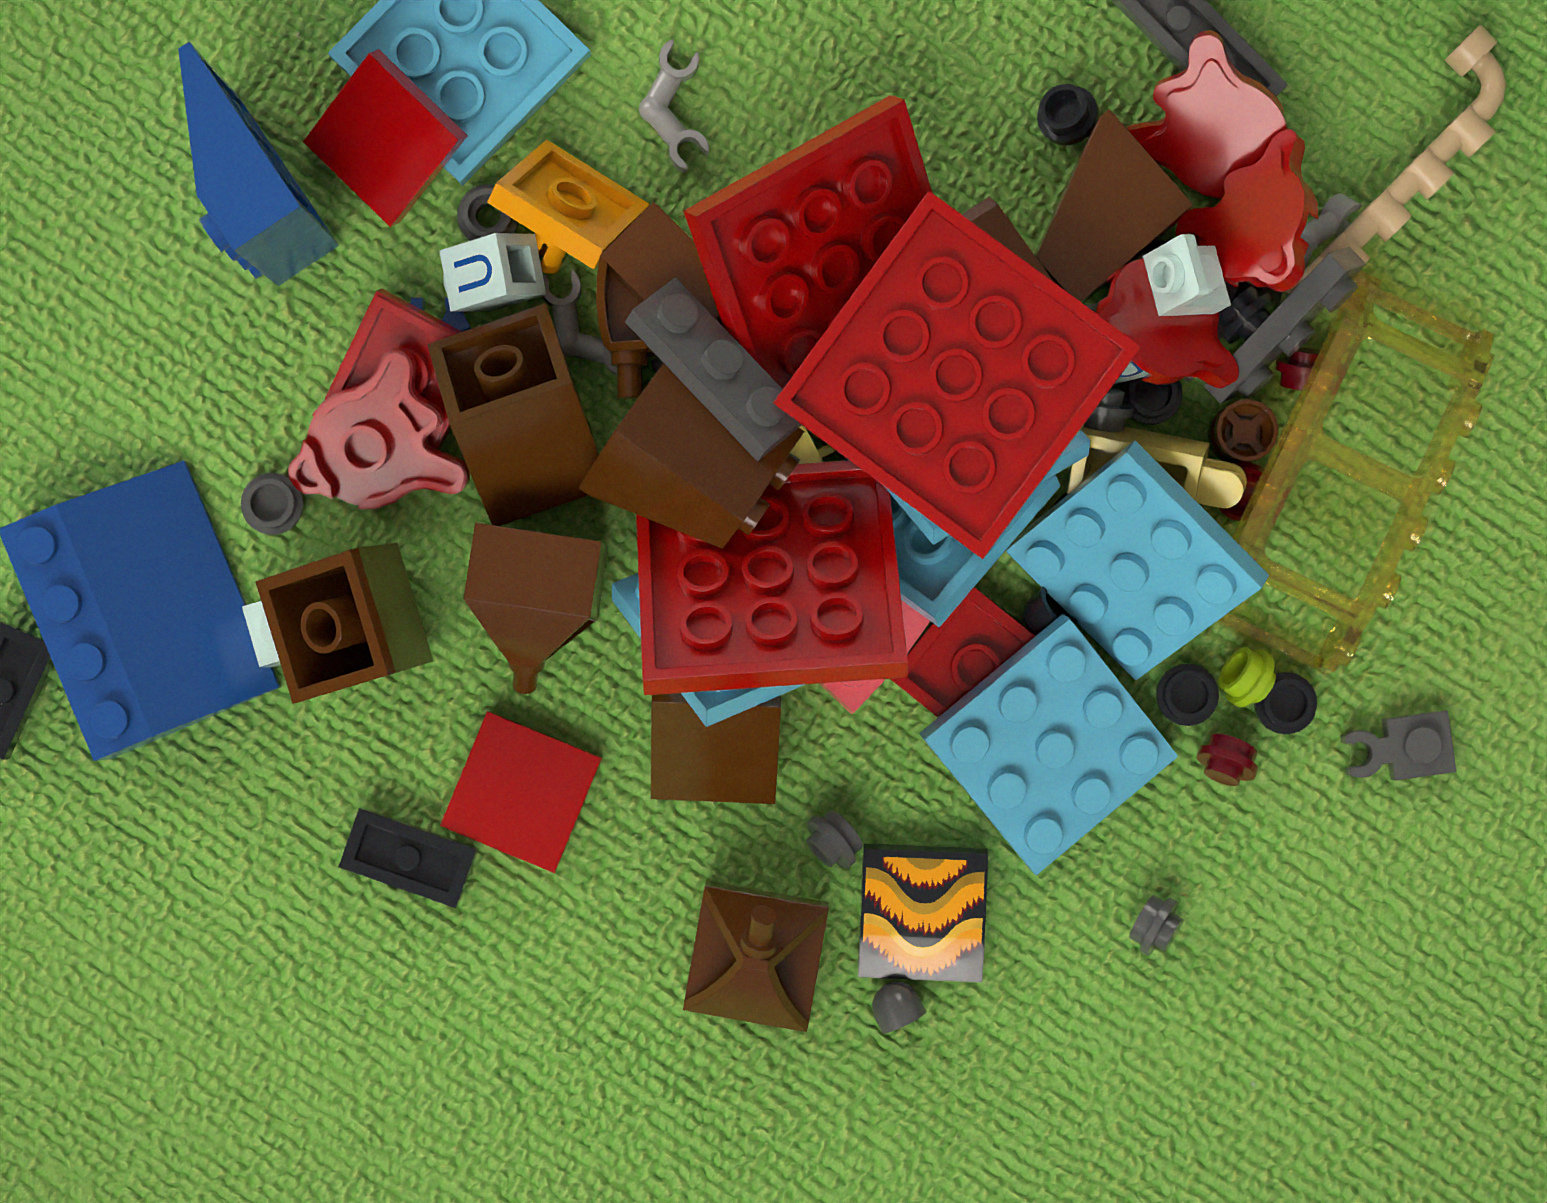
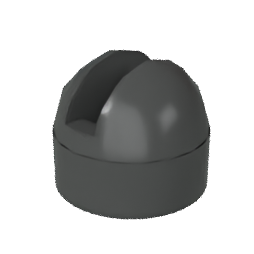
M899 981L886 983L876 992L872 1002L873 1015L882 1034L904 1027L926 1014L924 1005L915 990L910 985Z

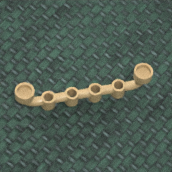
M1481 24L1444 60L1461 78L1470 69L1475 72L1481 84L1480 93L1477 98L1305 268L1302 278L1294 287L1281 293L1291 294L1328 253L1349 246L1366 263L1370 257L1362 248L1376 233L1385 242L1391 238L1412 217V214L1404 205L1417 192L1428 200L1454 174L1446 163L1459 150L1468 158L1471 157L1496 132L1487 122L1495 115L1504 100L1506 81L1503 68L1490 52L1498 41ZM1246 281L1251 287L1254 286L1250 281Z

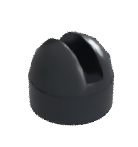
M1044 587L1033 594L1024 606L1023 621L1028 631L1033 635H1038L1062 614L1070 618L1074 624L1078 620L1071 617L1047 593Z

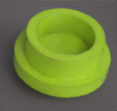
M1242 647L1234 652L1224 664L1218 680L1219 687L1226 692L1227 700L1237 707H1245L1252 702L1258 703L1263 700L1275 683L1274 657L1265 650L1258 649L1253 651L1249 647Z

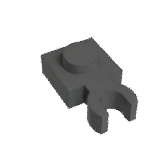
M1448 710L1383 718L1381 720L1384 737H1377L1368 731L1362 730L1348 731L1340 736L1341 743L1354 744L1361 742L1365 745L1368 752L1367 759L1363 764L1345 767L1346 775L1368 777L1375 774L1382 764L1387 763L1390 780L1395 781L1457 772Z

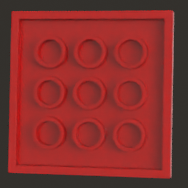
M889 95L683 211L724 328L782 389L928 191L932 192L905 99Z
M928 191L773 404L981 559H984L1134 359L1141 346L939 197Z
M850 460L797 464L779 491L768 485L760 496L770 505L751 533L746 535L737 529L723 549L636 514L644 695L908 677V659L890 493L881 483Z

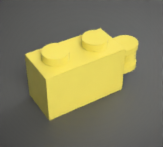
M1082 427L1081 431L1090 440L1089 455L1072 465L1067 494L1082 484L1134 440L1198 504L1218 508H1230L1236 505L1243 495L1247 479L1245 472L1238 465L1207 458L1210 443L1130 427H1125L1122 432H1105Z

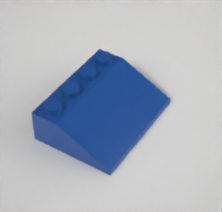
M189 41L178 48L196 194L208 212L199 221L221 252L225 250L233 261L237 260L244 270L248 269L255 279L265 275L277 286H280L338 247L339 244L238 94Z
M181 461L53 505L0 528L2 542L94 761L113 759L281 688L273 667H259L242 606H246V602L187 461Z

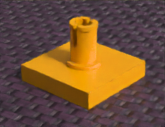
M547 139L496 182L487 201L493 207L535 232L539 255L543 256L541 260L542 272L547 274L559 272L566 252L590 268L595 269L599 264L600 255L650 205Z

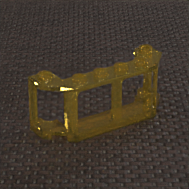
M1360 271L1352 279L1358 285L1357 290L1339 307L1335 317L1328 324L1326 330L1329 333L1232 536L1269 574L1264 584L1338 619L1330 630L1318 656L1228 613L1216 621L1322 673H1335L1339 665L1346 667L1350 663L1361 641L1362 631L1373 617L1377 607L1386 609L1395 596L1402 576L1394 571L1404 550L1414 551L1426 530L1429 519L1421 514L1431 493L1439 495L1453 473L1456 462L1448 457L1458 435L1466 438L1479 418L1482 404L1475 401L1494 358V354L1490 353L1494 333L1485 329L1472 332L1380 289L1381 280L1363 271ZM1374 304H1378L1464 345L1459 358L1381 322L1373 312ZM1365 339L1380 342L1451 376L1448 388L1454 390V393L1414 477L1329 438L1323 432V421L1359 345ZM1307 461H1316L1401 502L1356 600L1270 560L1265 554L1264 549L1268 537L1302 466Z

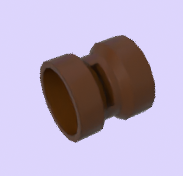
M1252 399L1238 400L1220 410L1211 420L1207 432L1210 448L1221 461L1251 463L1267 455L1275 446L1279 434L1278 421L1272 410L1262 402Z

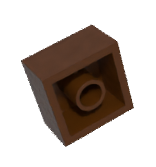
M655 202L599 257L596 278L598 325L603 345L611 353V366L617 367L618 399H638L642 393V367L648 366V357H658L625 321L632 309L676 277L723 326L694 241Z
M475 523L463 599L507 659L508 666L513 671V689L521 694H530L537 688L538 673L544 668L545 661L598 620L609 547L601 541Z
M706 881L683 1010L807 1032L829 911L828 902Z

